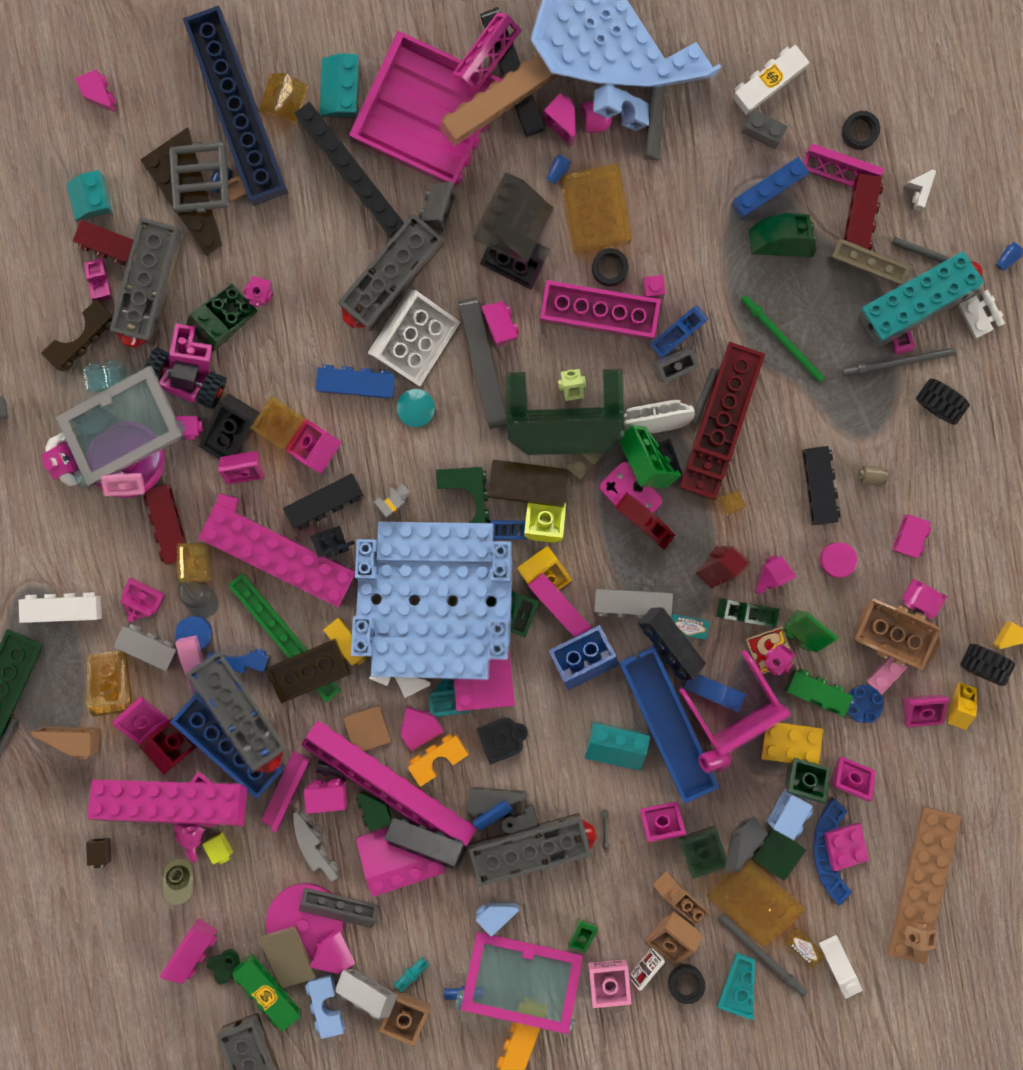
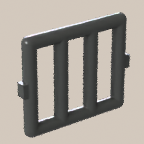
M192 142V145L171 147L169 155L173 210L177 213L189 211L204 213L209 209L229 207L225 143L202 144L201 142ZM218 150L219 162L178 166L177 154ZM211 170H219L220 181L179 185V174ZM221 189L220 201L181 204L180 193Z

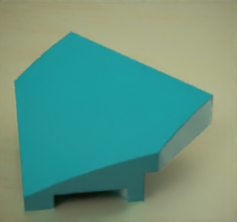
M442 678L439 685L430 694V714H433L435 718L468 714L469 711L457 712L454 683L448 678Z

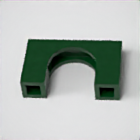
M482 467L436 470L437 489L462 488L469 491L475 498L476 513L469 523H486V521H489V509H485L484 502L488 501V491L484 490L483 482H487L486 471H483Z

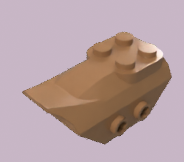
M872 598L863 608L856 623L854 641L877 650L876 654L887 659L888 656L895 658L893 662L901 666L908 664L923 671L927 663H932L939 647L940 640L938 636L941 628L926 621V616L916 612L914 615L908 613L909 609L901 605L894 607Z

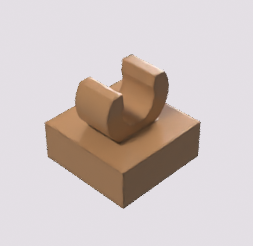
M240 175L228 180L230 202L247 196Z

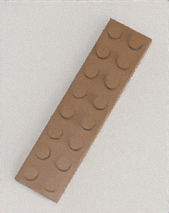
M922 806L889 942L888 956L926 965L929 950L923 952L912 950V947L905 945L904 933L907 926L915 924V922H924L927 924V927L935 928L962 816Z

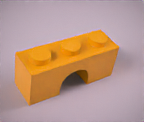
M451 733L441 739V744L438 746L433 744L425 750L426 754L421 757L418 754L409 760L408 769L420 787L437 776V772L432 764L435 758L445 757L453 766L469 755L468 750L457 733L453 736Z

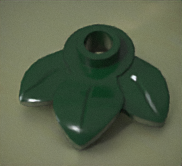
M227 949L221 955H216L209 959L207 968L215 970L214 979L218 984H225L231 977L233 978L234 967L240 963L239 955L234 949Z

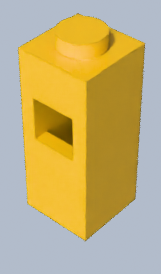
M341 617L337 618L323 630L331 640L336 639L342 654L352 666L355 663L359 666L367 659L366 656H351L352 631Z

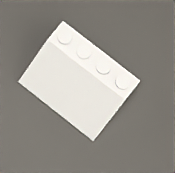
M408 288L368 351V354L416 385L421 386L461 322L418 291Z

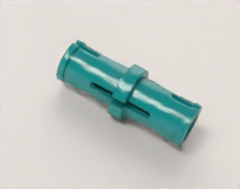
M421 956L411 968L408 967L405 970L406 973L394 983L396 989L400 988L399 991L401 993L413 981L416 982L418 976L430 966L427 960L424 961V957Z

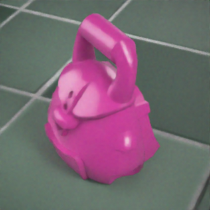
M174 824L175 840L185 848L188 859L192 863L196 862V847L201 844L200 840L204 828L199 825Z

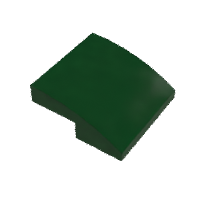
M771 828L763 840L764 844L756 849L752 859L785 881L806 849L789 837Z

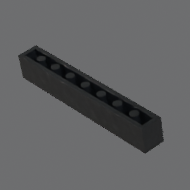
M309 101L294 113L297 120L385 233L392 239L404 222Z

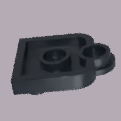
M508 717L476 728L489 765L519 754L523 748L522 741L528 735L525 725L515 723Z

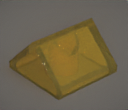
M270 73L259 111L296 122L297 118L294 113L301 108L307 84L287 73Z
M208 543L177 544L178 582L212 581L211 545Z

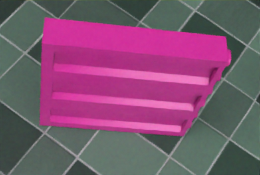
M397 31L349 137L351 141L441 183L453 182L455 189L457 184H461L464 177L463 169L470 165L472 160L470 154L473 149H477L480 143L478 137L481 132H485L488 124L453 147L440 129L442 118L449 112L452 114L456 112L462 103L472 101L477 93L487 91L488 87L495 81L499 83L503 79L489 74L478 91L474 92L464 81L457 80L452 75L462 60L401 31ZM474 72L470 77L474 84L478 80V72Z

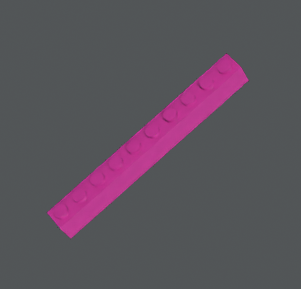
M317 721L301 744L302 747L414 823L427 827V831L433 833L439 831L445 834V837L448 839H452V837L463 841L462 844L466 847L477 829L469 821L460 818L453 810L441 805L437 799L431 798L422 789L410 784L406 778L400 777L391 768L379 763L375 757L366 754L359 746L351 744L344 736L335 733L324 723Z

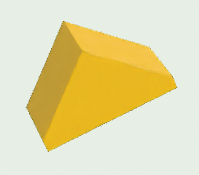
M1006 621L994 641L993 647L1004 649L1022 644L1023 628L1013 622Z

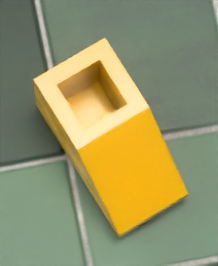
M959 682L948 709V724L966 730L976 718L977 688Z

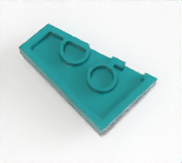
M738 952L735 953L717 1003V1008L753 1021L754 958Z

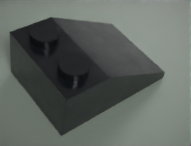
M231 394L226 395L219 401L199 447L218 459L224 456L240 454L262 413Z

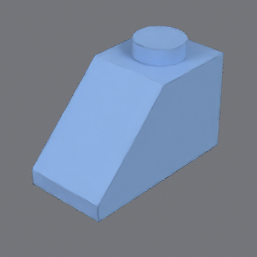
M489 902L486 906L483 904L476 911L475 920L492 937L519 911V905L517 903Z

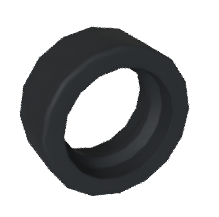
M857 111L846 119L842 126L841 135L848 147L854 150H864L869 148L878 139L881 126L874 114L868 111ZM859 119L868 122L872 128L870 138L863 142L855 140L850 133L851 124Z
M603 249L593 260L592 274L601 285L608 287L616 286L624 280L628 273V259L618 249ZM608 256L617 258L621 263L620 274L612 279L605 278L599 271V263Z
M683 964L675 967L670 973L668 987L673 998L678 1002L693 1004L703 996L705 980L695 966ZM684 973L694 975L698 981L696 991L690 995L680 994L676 989L675 982Z

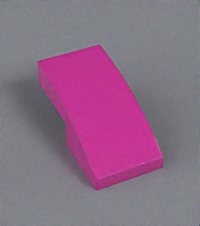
M103 258L84 262L91 300L103 301L112 299L109 278Z

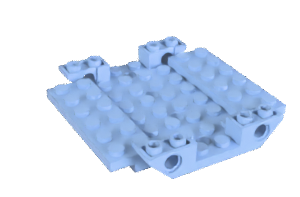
M378 522L377 540L357 539L355 578L358 579L356 616H353L351 656L372 655V677L488 680L490 659L507 660L511 629L512 547L511 542L493 541V523ZM376 594L382 597V601L378 605L372 603V598ZM413 595L420 597V602L416 606L410 604V598ZM451 596H457L458 604L456 606H449L448 599ZM489 597L497 599V604L494 607L487 606L486 601Z

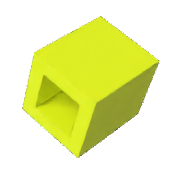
M223 832L209 838L202 844L212 864L219 862L221 865L230 860L229 856L233 853Z

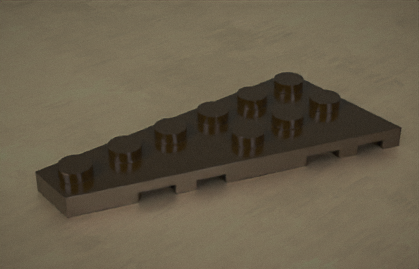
M188 127L140 159L172 206L169 149L176 146L192 145ZM196 153L177 154L178 166L199 164ZM202 171L179 174V185L205 183ZM207 190L180 193L181 204L210 202ZM213 209L206 210L204 213H198L197 211L177 213L207 256L223 245L213 215Z

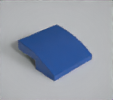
M505 799L474 819L473 824L478 830L482 831L512 812L514 808Z

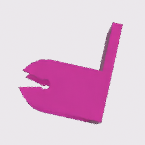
M745 650L741 651L742 656L769 702L716 734L712 735L685 690L682 687L679 689L710 744L722 756L791 715L786 707L779 704L757 665Z

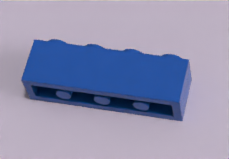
M797 157L736 197L731 205L742 220L804 179L809 174V171L801 159Z
M323 365V368H317L315 390L322 393L394 399L396 376L392 374V371L380 370V373H373V369L361 368V371H353V367L342 366V369H334L333 365Z

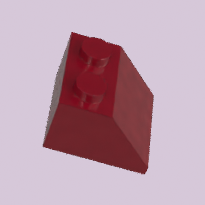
M174 717L146 738L139 746L163 775L197 747L170 723Z

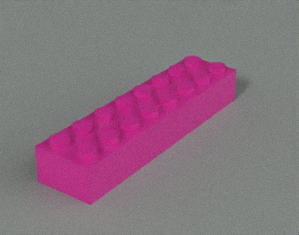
M218 503L214 505L198 539L337 607L340 606L355 576L354 570L330 558L327 559L326 556L318 558L316 551Z
M92 780L87 819L107 822L244 827L247 787L240 784Z

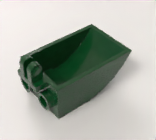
M778 214L756 223L749 229L751 254L812 258L817 248L816 235H813L814 223L811 222L810 214Z

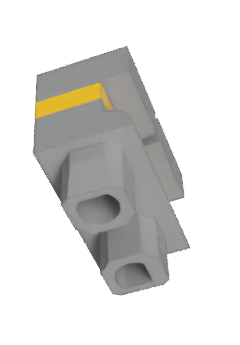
M403 484L396 490L391 488V496L385 501L380 497L374 501L386 518H389L405 505L403 500L411 495Z

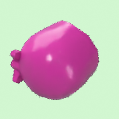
M594 102L580 103L583 107L580 110L586 124V133L603 132L610 127L612 117L605 118L595 113Z

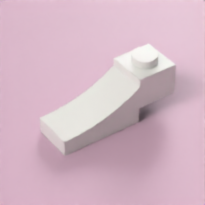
M837 935L820 942L819 945L845 999L863 991Z

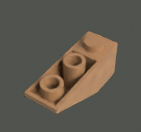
M667 871L653 884L661 896L694 925H697L709 913Z

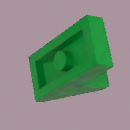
M578 918L576 928L568 942V947L586 953L599 928L591 922Z

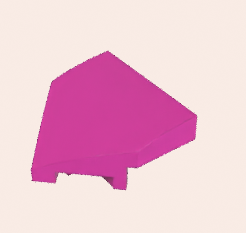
M132 577L129 578L121 595L122 599H120L128 615V622L156 613L165 594Z
M406 706L400 734L410 751L444 732L435 716L430 714V710L421 711Z
M336 930L322 940L321 943H316L317 951L310 967L340 974L343 970L355 964L340 931Z

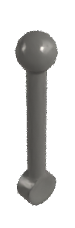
M604 809L601 811L604 829V843L602 847L607 850L610 848L607 833V816L609 813Z

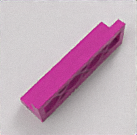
M497 12L452 75L457 80L464 81L474 92H477L522 30L508 14ZM510 25L514 31L509 37H506L505 29ZM497 41H501V49L498 52H494V44ZM489 56V65L487 68H483V59ZM474 72H478V80L474 84L470 77Z
M813 143L808 147L803 161L809 173L852 188L855 179L851 181L845 180L843 172L849 170L853 172L854 176L860 173L881 177L884 168ZM809 157L817 159L820 166L816 168L808 167ZM829 164L835 165L837 173L833 175L828 174L825 166Z
M293 751L261 819V822L272 826L271 830L274 832L279 829L311 758L296 751Z

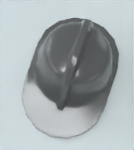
M195 575L187 576L181 580L177 589L178 596L189 611L195 616L200 617L212 615L217 609L218 599L207 583L201 577Z

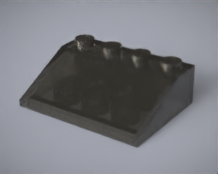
M505 172L477 226L473 240L527 264L554 208L524 180Z

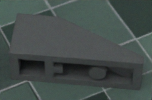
M470 786L467 813L479 817L505 799L511 805L527 798V791Z

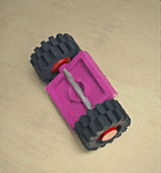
M158 347L152 350V354L150 353L144 368L152 366L164 391L191 403H194L198 397L197 402L210 409L216 407L221 399V395H223L227 382L226 377L209 370L208 374L198 373L194 392L170 387L171 379H168L170 353Z

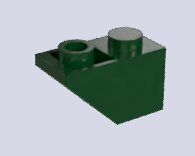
M363 790L359 791L356 802L358 808L363 810L364 816H362L364 826L368 827L369 831L390 825L393 819L388 804Z

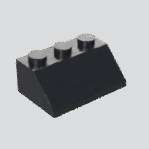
M499 223L490 238L480 264L531 290L551 249Z

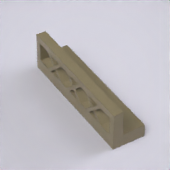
M838 238L834 250L830 251L828 255L832 259L897 285L904 284L911 268L908 265Z

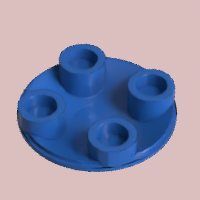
M869 685L857 686L848 693L854 696L847 710L848 715L860 723L876 721L882 713L884 706L881 693Z

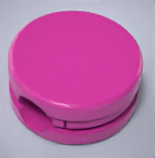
M841 542L825 546L819 557L822 570L827 575L835 578H844L852 574L858 562L855 550L850 545Z

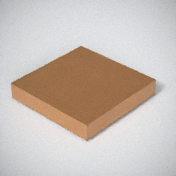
M380 705L343 717L351 743L359 746L362 751L392 742Z

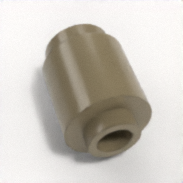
M864 465L862 469H859L858 480H861V484L886 485L888 470L883 469V467Z

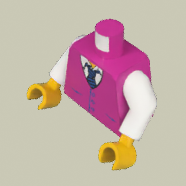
M63 432L49 439L45 447L46 452L41 454V458L43 460V467L48 470L53 480H60L68 486L85 483Z

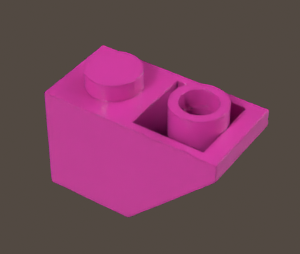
M96 69L75 78L82 96L88 102L112 112L116 111L114 106L116 99L113 93L109 92L106 87L109 83L104 74L101 75Z

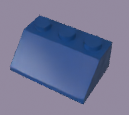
M600 625L549 650L568 690L619 665L617 657Z

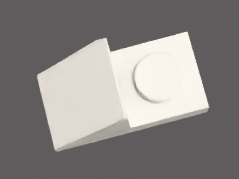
M931 170L904 185L906 188L916 190L912 198V203H914L913 210L920 212L925 208L936 170Z

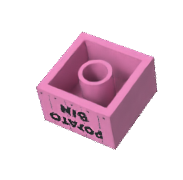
M626 959L588 963L593 1008L631 1005L629 972Z

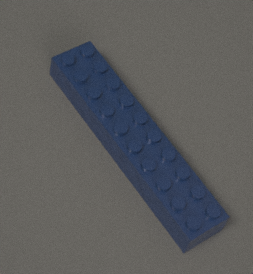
M218 5L182 18L250 203L255 206L288 194L289 191L220 6Z

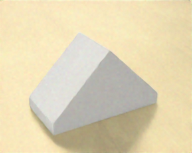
M395 677L405 698L430 686L431 680L426 678Z

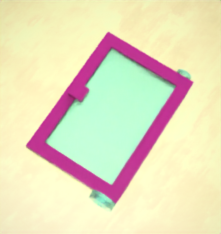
M477 932L465 989L458 990L454 1009L569 1034V1031H573L575 1019L571 1018L583 955L494 935L491 937L489 934Z

